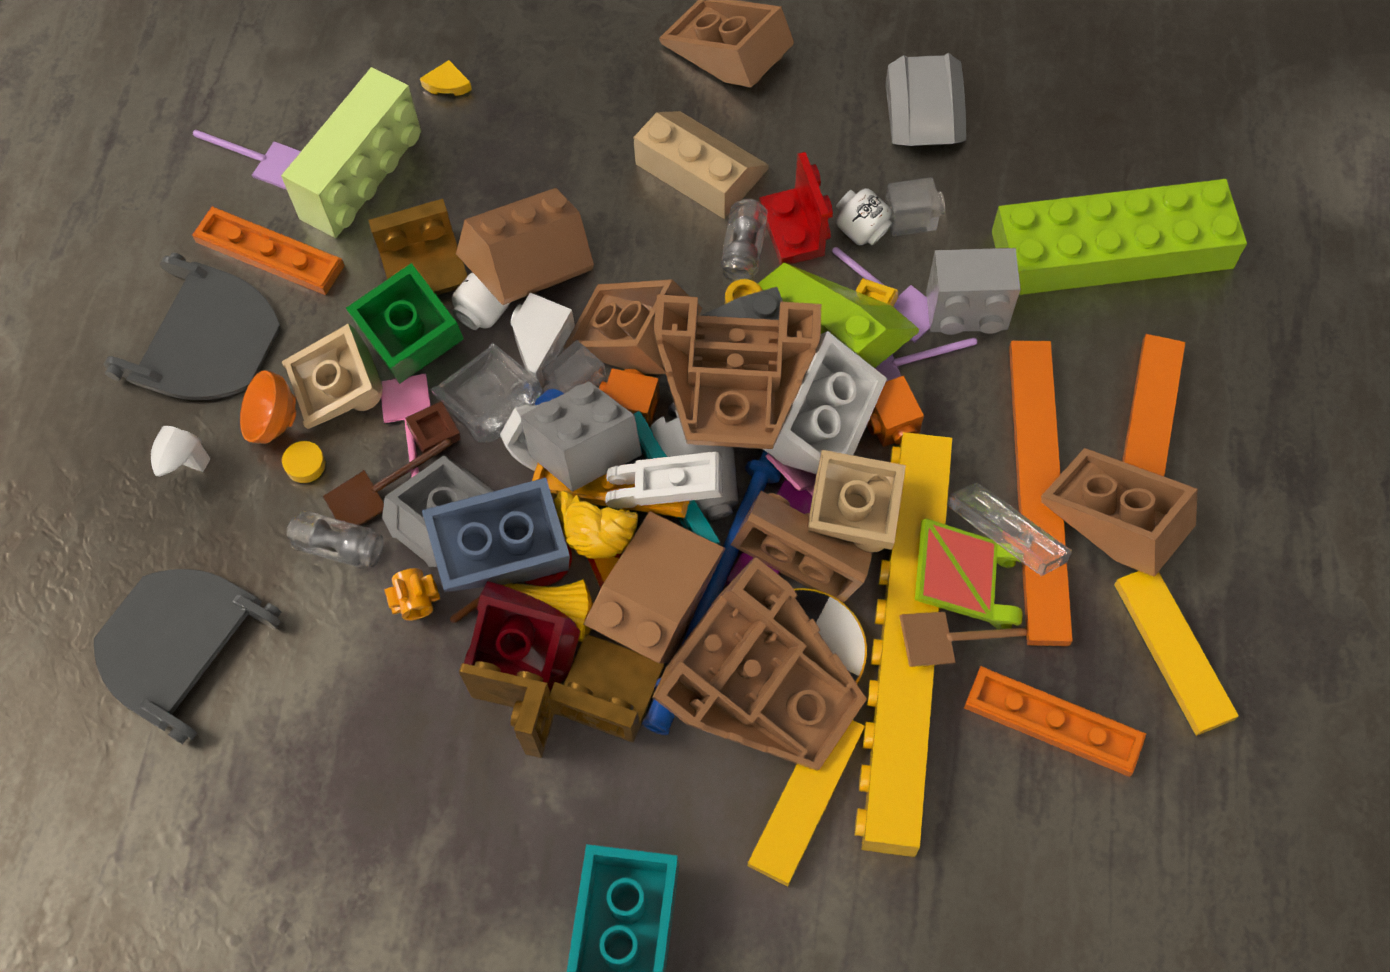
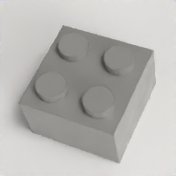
M1016 248L935 250L926 290L930 332L954 335L962 331H981L992 334L1001 330H1008L1021 290Z
M589 381L573 387L570 391L548 402L537 405L535 409L520 416L529 455L572 492L607 474L608 468L624 465L642 455L634 414Z

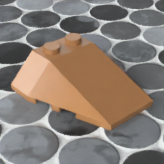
M657 295L654 336L687 444L759 449L774 448L820 344L822 304L780 302L779 320L698 316V297Z
M757 557L753 558L714 600L667 665L652 697L689 726L813 770L821 768L867 700L838 655L831 652L819 634L820 628L814 619H809L795 598L798 595L792 586Z

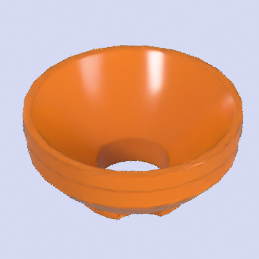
M267 370L261 371L254 376L247 387L240 411V428L244 439L248 442L267 444L279 437L294 423L297 413L295 409L296 397L292 394L287 382L279 374Z

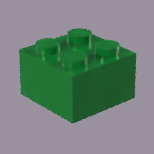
M412 263L346 307L355 325L399 384L464 340L456 320Z

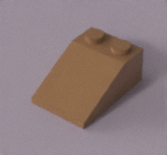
M698 0L659 38L662 45L721 81L745 87H752L758 83L761 77L776 62L781 60L783 55L794 44L781 6L737 0Z
M673 279L598 284L563 348L569 353L623 369H635L643 374H666L654 336L657 295H689ZM698 304V316H699V314H700V312H701V310H702V307Z
M1084 448L1043 493L1041 502L1116 562L1155 577L1196 526L1198 489Z
M649 511L602 585L584 625L657 663H669L726 548Z

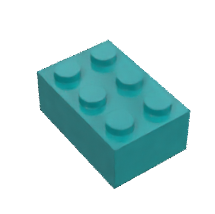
M586 844L567 972H666L679 874L678 855Z

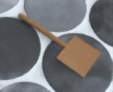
M945 612L899 615L909 667L956 663L951 641L1021 637L1027 635L1026 628L949 633Z

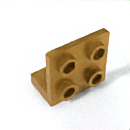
M443 198L368 220L387 279L412 263L436 295L456 290L467 277L463 261L456 255L458 245Z
M585 635L564 685L557 682L553 685L548 697L554 714L634 743L655 692L654 686L663 672L664 663H657L636 651L591 635Z
M482 661L475 662L474 666L462 663L459 674L471 697L513 707L511 726L515 727L516 738L519 740L524 753L542 758L555 715L548 699L550 690L547 683L543 682V678L524 671L518 672L517 676L502 673L499 667Z

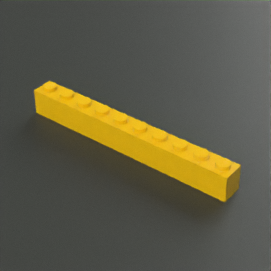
M903 432L900 447L892 446L890 462L906 465L895 543L892 550H889V560L881 559L879 585H886L885 599H877L875 624L882 625L881 640H873L871 665H879L877 681H869L867 706L875 707L873 722L865 723L863 748L871 749L869 765H861L859 791L867 792L865 809L857 808L854 833L855 836H862L861 850L915 857L920 848L934 665L909 667L899 615L939 612V607L915 601L921 521L930 519L946 525L952 438Z

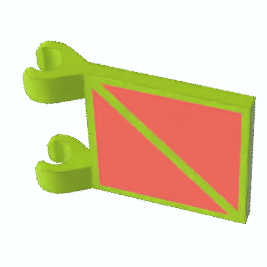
M924 519L921 521L915 601L989 622L997 629H1011L1012 624L1016 626L1021 625L1022 609L1011 605L994 604L997 564L1005 568H1012L1016 565V561L1024 562L1026 560V547L1019 543L996 541L930 519Z

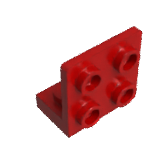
M806 152L797 154L794 189L759 197V208L780 265L784 262L791 265L825 256L826 240L831 238L828 219L833 217L832 204L828 195L822 196L819 188L821 186V178L816 164L810 165Z

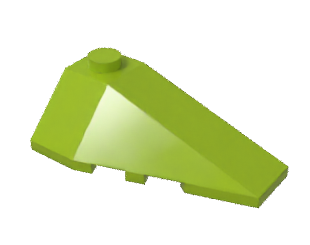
M785 262L757 283L762 290L777 287L783 302L822 304L820 334L827 331L830 332L874 368L919 333V328L893 306Z

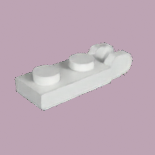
M715 451L637 460L635 464L608 468L606 479L609 483L613 485L635 484V487L610 490L606 494L605 503L608 507L622 509L634 508L638 504L639 506L722 497V458L719 452Z

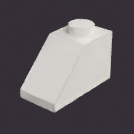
M529 293L523 305L519 304L515 308L510 323L513 327L516 344L531 386L534 390L540 392L562 354L563 347L575 324L572 309Z

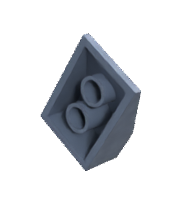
M546 478L422 510L444 592L481 588L486 585L487 581L500 585L525 582L569 570L570 555Z

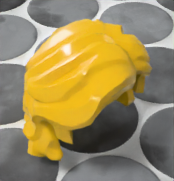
M566 491L559 492L553 499L566 544L570 548L575 549L578 555H584L592 559L614 557L626 549L636 532L638 523L636 512H630L627 509L621 508L615 510L610 507L599 509L589 502L581 501L578 495L573 498L572 494Z

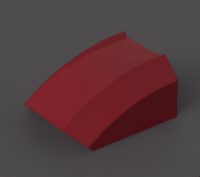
M487 581L480 594L477 606L478 616L464 664L474 666L477 661L487 662L501 669L500 672L515 676L520 671L530 672L542 677L543 682L547 683L551 692L555 682L562 683L568 676L581 631L570 617L545 602L512 588Z

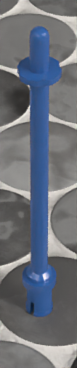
M763 450L759 460L748 461L745 466L746 472L752 478L723 547L726 549L697 606L682 644L725 586L739 552V549L731 546V543L752 503L760 491L764 492L767 483H777L781 478L779 470L774 468V465L765 457L768 454L765 450ZM661 678L657 679V682H656V684H655V686H654L655 690H656V688H657V686H658V684H659ZM654 699L642 724L652 732L667 736L669 735V729L675 715Z

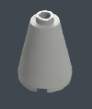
M675 410L676 419L666 423L663 416L651 425V430L667 457L719 452L722 458V497L695 500L703 515L708 516L710 521L719 520L733 513L732 507L738 504L734 447L687 444L677 410Z

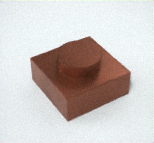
M442 401L405 417L406 425L422 454L446 439H450L452 444L461 440L460 432Z

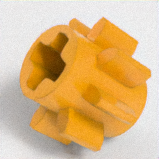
M410 568L396 573L391 579L393 587L384 589L392 614L401 612L404 620H417L428 616L433 612L432 602L440 600L433 575L424 576L419 568Z

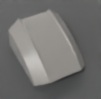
M947 53L942 56L907 57L903 55L890 63L887 69L885 85L892 144L914 146L955 144L966 141V108L961 61Z
M442 456L385 496L382 519L392 538H397L422 558L428 567H437L422 510L493 492L494 490L458 463L446 456Z

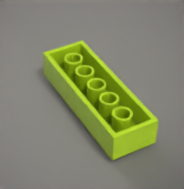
M1227 179L998 206L992 228L995 248H1016L1021 289L1019 295L1234 269L1247 245Z

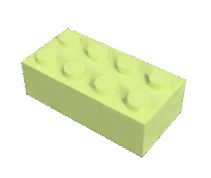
M371 67L284 171L281 177L301 221L337 238L344 228L352 224L356 213L366 200H370L375 195L378 185L386 175L395 170L399 159L406 150L416 144L421 128L409 85Z

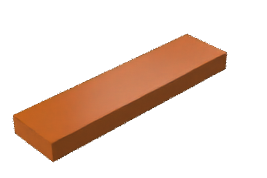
M213 206L192 234L195 242L323 295L328 293L345 266L342 258Z
M1145 334L1141 347L1122 462L1165 476L1185 342Z
M982 666L978 670L964 706L966 710L1128 777L1134 772L1146 737L1144 732Z

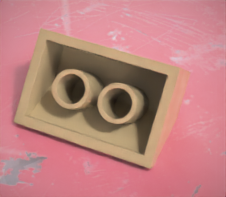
M681 111L656 112L633 137L636 165L723 219L731 213L769 169L767 163Z

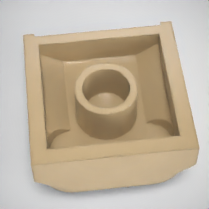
M349 324L282 361L304 419L302 421L303 425L307 429L335 418L351 409L357 411L369 410L379 402L382 396V383L371 353L357 330Z
M822 450L812 497L808 531L853 542L857 547L867 552H878L884 548L892 550L895 543L906 465Z

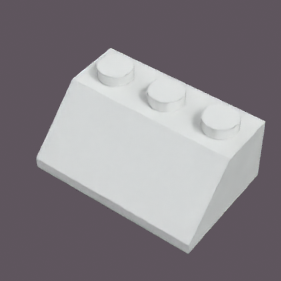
M827 331L820 334V344L774 448L763 450L783 465L817 474L822 450L854 455L887 378L830 332Z

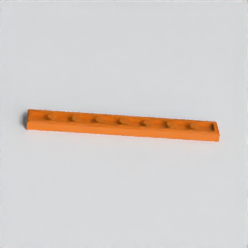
M1011 340L1009 356L1021 544L1026 547V560L1022 562L1027 645L1070 646L1073 640L1064 520L1041 502L1043 493L1060 476L1051 341Z

